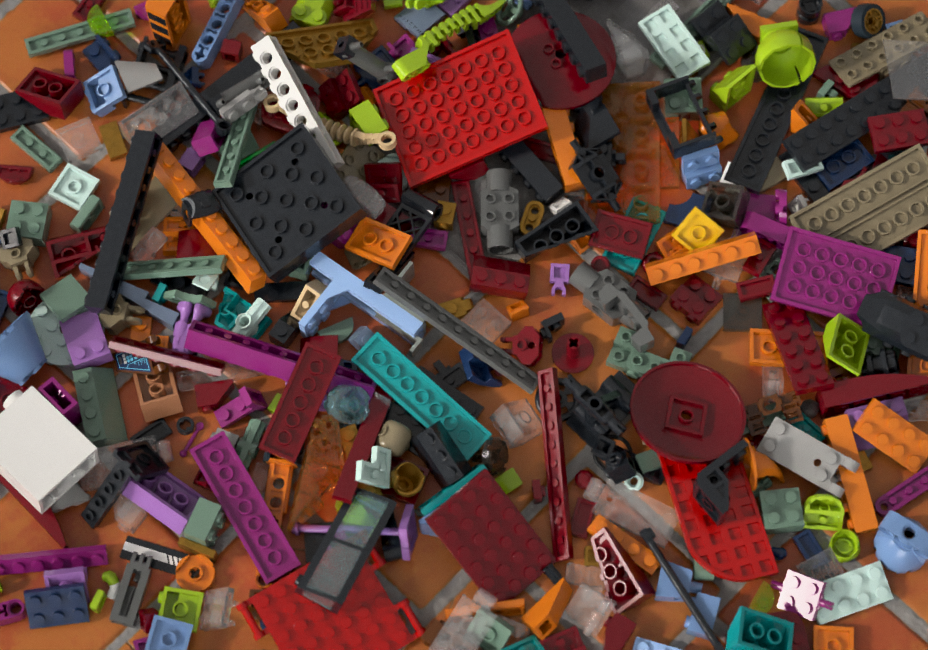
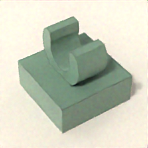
M828 79L817 92L816 97H836L839 93L833 90L834 82Z

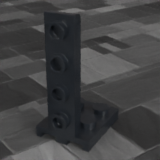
M146 440L116 448L112 453L118 462L81 513V516L92 529L100 525L132 478L138 482L166 474L170 469Z

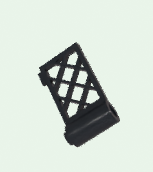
M413 189L403 192L401 205L386 224L390 227L398 226L399 231H402L401 225L411 223L412 229L404 231V233L413 234L414 238L399 261V266L404 263L432 222L437 221L443 212L442 204ZM403 211L409 213L410 218L400 220L399 216ZM415 221H425L422 227L415 228Z

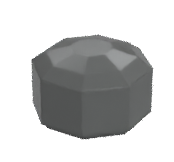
M812 399L804 400L800 406L801 411L809 419L815 418L820 410L818 402Z

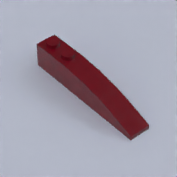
M0 474L2 485L63 549L69 548L51 507L41 514Z

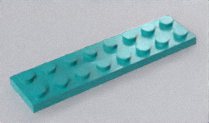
M376 332L351 359L358 368L426 429L440 420L467 461L492 436L484 426L379 332Z

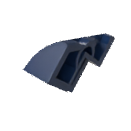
M465 348L459 351L468 381L487 387H500L503 385L501 380L493 377L491 372L494 368Z

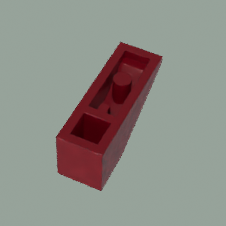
M618 612L613 617L609 616L604 624L606 629L604 632L603 650H623L635 631L637 624Z

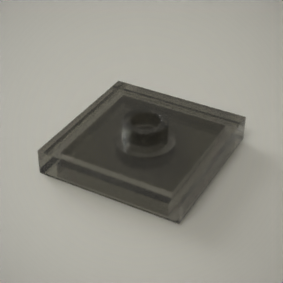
M723 293V331L749 332L750 328L762 329V297L740 303L738 293Z

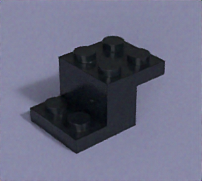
M720 0L714 1L689 21L709 52L718 51L727 66L733 64L758 44L739 14L729 15Z

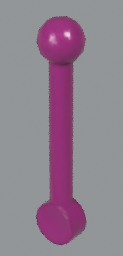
M198 422L196 424L195 432L191 436L184 450H181L179 453L181 457L184 458L187 456V450L191 446L198 432L204 429V424L202 422Z

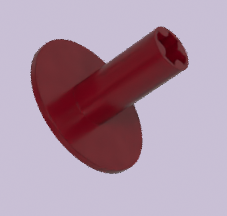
M568 333L562 335L555 341L552 347L553 362L560 370L566 373L575 374L586 370L594 358V349L591 342L581 334Z

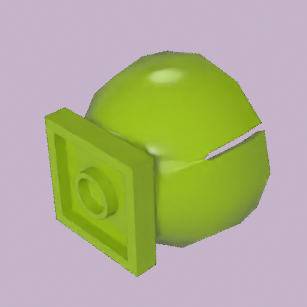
M797 20L761 25L760 44L755 54V66L762 81L776 88H789L801 84L796 71L797 67L801 81L804 82L813 73L816 65V55L809 39L798 32Z

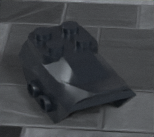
M881 289L878 293L866 294L856 314L862 323V331L883 341L882 345L893 350L894 347L900 349V354L911 358L913 355L928 362V306L923 304L920 307L915 304L916 300L908 296L903 299L884 289Z

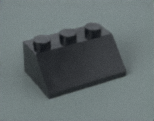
M440 420L411 438V444L442 489L472 470V467Z

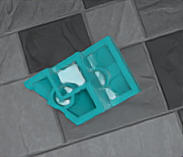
M225 286L223 289V300L219 304V312L216 315L214 324L219 328L231 331L236 325L235 320L237 316L246 313L252 304ZM265 316L258 324L257 333L250 337L259 340L273 322L271 318Z

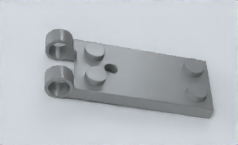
M777 416L756 451L767 455L773 461L838 498L842 497L845 489L831 482V479L841 465L856 473L860 466L855 460L841 454ZM816 459L821 460L820 466L814 465Z

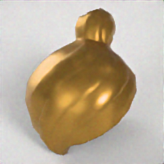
M404 462L391 471L389 488L393 487L398 495L403 497L415 496L422 489L426 477L414 463Z

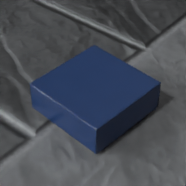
M686 326L677 340V348L682 350L685 348L692 337V328Z

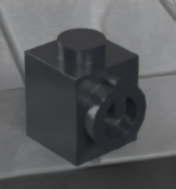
M626 450L614 452L604 459L606 465L604 472L607 478H611L616 485L637 475L634 461Z

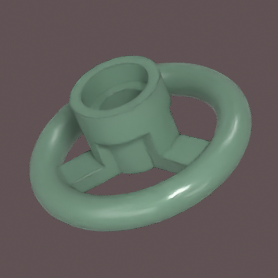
M506 0L505 4L507 2L508 4L505 10L502 12V8L496 14L497 22L502 26H508L519 20L523 15L524 0H518V5L514 4V0ZM506 16L510 18L508 20H503Z

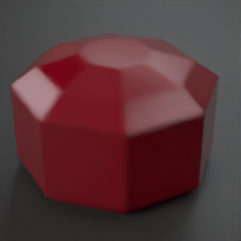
M580 470L575 475V485L580 490H588L594 483V475L589 470Z

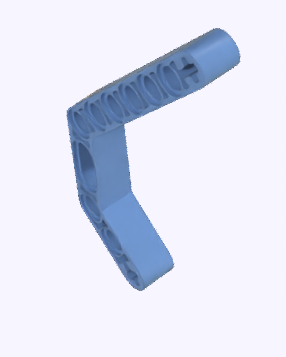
M219 0L192 52V59L199 69L207 70L212 66L222 47L223 39H226L245 0Z

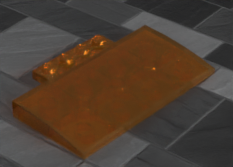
M660 81L610 83L608 88L602 93V103L621 134L609 141L613 143V150H616L617 153H625L626 164L616 165L614 168L623 182L616 198L622 208L617 212L613 210L608 202L591 203L590 201L593 199L585 189L584 210L593 222H595L598 209L626 215V210L633 197H635L628 217L653 223V225L661 224V189H680V157L677 159L673 158L646 102L645 90L661 85ZM666 117L665 119L671 132L675 133L680 144L679 117ZM638 201H643V202H645L646 204H645V205H642V204L638 203ZM639 213H646L648 216H645V215L636 216V215L639 214Z

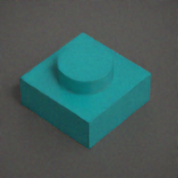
M159 283L151 298L152 302L162 305L168 301L163 298L164 292L169 291L167 285Z

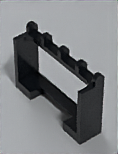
M688 75L645 90L646 102L674 159L721 143L724 140L721 135L716 137V132H712L717 125L715 122L708 124L704 115H707L710 111L707 107L700 108L697 101L702 99L701 93H693L691 87H694L696 83L694 80L689 81ZM686 90L707 134L679 144L675 133L671 132L658 99Z

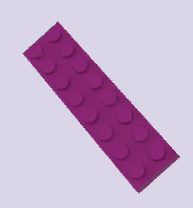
M224 430L189 450L266 585L300 567L301 563Z

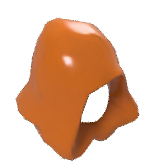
M721 110L705 115L708 124L715 122L717 125L712 132L715 131L716 137L721 135L724 139L721 143L715 144L719 150L738 139L739 133L731 126L725 111ZM701 120L698 125L699 136L707 134Z

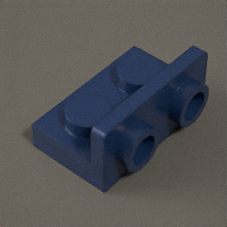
M96 34V41L82 50V54L100 72L111 64L116 66L114 61L120 60L122 57L116 49L113 51L110 48L111 45L105 37L101 38L99 34Z

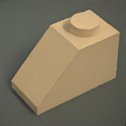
M318 279L305 284L290 315L300 321L327 286Z

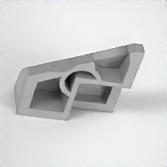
M114 61L128 94L163 81L156 63Z

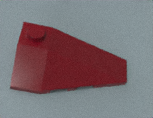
M607 527L602 528L590 538L596 561L599 562L600 578L604 582L606 592H604L605 598L614 614L616 612L622 614L642 604L656 593L646 575Z

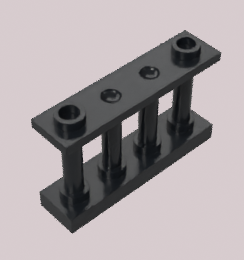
M148 36L144 37L143 42L140 41L138 46L139 53L135 62H145L149 52L145 49L144 42H150ZM179 45L178 51L175 50V52L164 50L183 73L189 56L187 46ZM157 65L160 73L167 75V82L163 84L156 83L147 88L161 91V99L154 100L135 95L133 92L128 94L125 89L127 98L122 100V103L126 109H128L130 101L155 107L159 117L166 119L179 84V79L168 67Z

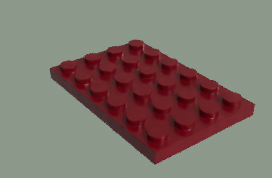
M483 469L424 519L489 603L513 600L544 573L543 569L547 565L557 562L550 550L487 469Z

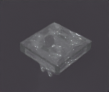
M484 298L461 320L492 343L512 323Z
M224 587L206 591L203 597L202 614L199 618L200 630L210 631L228 628L231 625L235 626L236 622L229 619L231 607L239 604V602L233 600V588Z

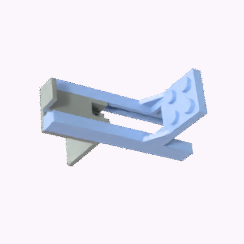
M322 252L314 255L309 262L310 266L314 268L311 274L325 284L327 288L298 322L301 336L304 338L314 336L319 329L320 323L322 321L325 322L329 318L330 311L352 303L411 344L412 347L409 350V355L414 358L423 346L422 338L426 334V321L386 292L382 295L363 287L364 282ZM410 261L398 275L408 284L415 276L414 263Z

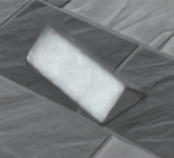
M179 81L118 122L121 134L131 145V139L134 136L135 130L154 131L162 138L199 113Z

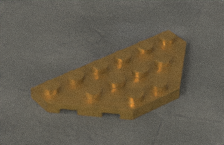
M368 18L265 33V37L267 35L276 37L287 58L318 69L352 63L347 59L341 60L333 55L339 37L351 35L359 40V42H363V48H366L378 35V29L374 19Z

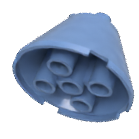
M27 310L0 334V377L17 383L20 386L47 361L33 320Z

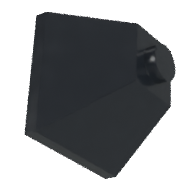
M599 98L583 106L574 123V133L585 148H598L621 134L607 108Z

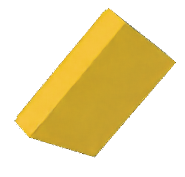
M695 206L671 236L690 251L715 243L725 230Z

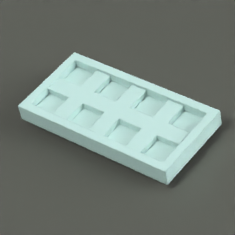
M669 3L638 22L639 28L675 78H681L686 75L690 77L710 64L708 57Z
M876 561L823 580L826 582L824 599L834 602V606H832L834 608L830 611L821 607L817 613L816 621L818 625H822L894 599L881 562Z

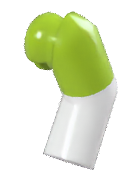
M105 571L102 574V580L109 585L107 598L115 600L121 582L113 571Z

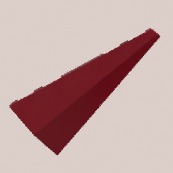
M106 226L45 240L55 279L100 251V244L104 239Z

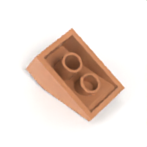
M161 362L169 366V372L165 374H133L140 406L146 422L184 412L173 371L169 365L170 363Z

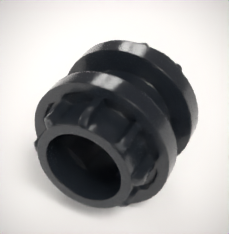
M886 347L880 349L879 355L874 356L872 351L866 352L861 369L862 375L900 374L896 352L887 350Z

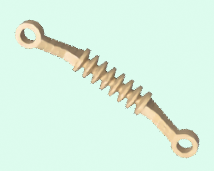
M269 94L264 99L263 104L267 112L276 113L280 111L288 116L285 110L280 107L276 94ZM277 101L275 105H269L271 102ZM324 117L321 119L332 140L337 139L338 142L343 141L344 144L350 143V146L353 147L375 143L379 145L380 149L385 151L392 150L397 145L396 135L391 131L365 134L358 128L347 127L346 124L341 125L339 122L334 123L333 120H327ZM305 118L303 124L306 125L307 119ZM385 139H392L389 143H383Z

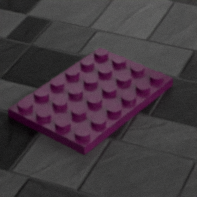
M789 226L770 300L831 318L841 313L862 326L856 314L865 295L878 293L881 289L890 293L893 292L902 257Z

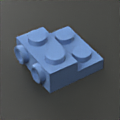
M112 64L83 82L84 93L90 102V110L93 114L100 117L115 110L116 104L127 98L117 68Z
M717 145L681 157L682 180L687 190H695L707 183L714 184L721 179L722 166Z

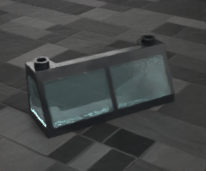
M357 488L352 503L343 502L304 575L299 574L294 583L297 586L295 592L337 615L394 511L397 502Z

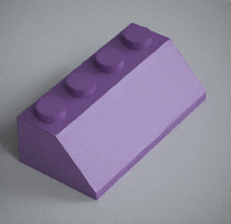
M169 472L138 482L132 478L121 493L179 535L184 531L199 497L206 499Z

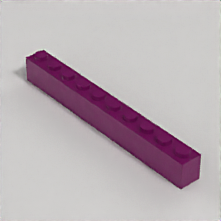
M194 319L188 329L184 348L192 352L208 355L211 358L227 361L230 364H236L287 382L301 354ZM338 366L327 393L340 399L356 402L359 405L369 406L376 383L365 373Z

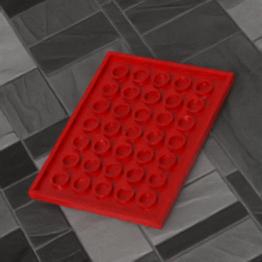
M509 29L431 63L424 72L405 82L398 78L373 89L381 114L389 125L388 131L396 135L397 145L395 150L411 189L549 129Z

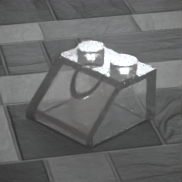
M527 399L504 403L489 417L510 449L522 446L543 433L542 422Z

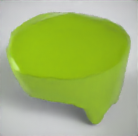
M850 529L838 530L833 534L829 542L830 553L840 563L850 562L857 558L860 553L858 536Z

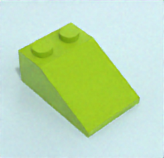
M751 64L738 67L733 72H727L721 82H716L711 86L709 99L726 112L751 91L756 66Z
M839 313L825 327L823 343L826 357L859 376L870 335L862 331V326Z

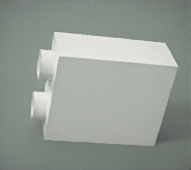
M31 386L24 393L21 390H16L8 396L3 404L5 410L0 413V474L43 514L94 468L100 460L97 447Z

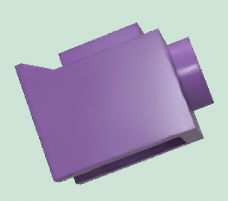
M191 146L186 149L180 158L181 160L178 161L189 176L195 178L205 164L206 157H199Z

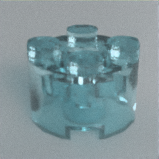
M338 385L329 392L324 401V408L330 419L336 423L359 424L370 413V409H368L370 397L366 390L359 386Z

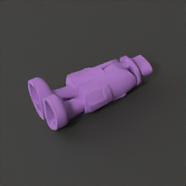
M181 301L177 305L180 321L175 323L172 350L193 355L191 350L184 348L188 329L191 323L187 324L189 316L193 312L192 321L194 319L201 322L203 318L211 316L212 310L202 304L196 303L193 306L191 302Z

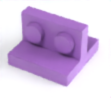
M81 566L44 571L43 576L46 587L84 582L87 602H90L87 567Z

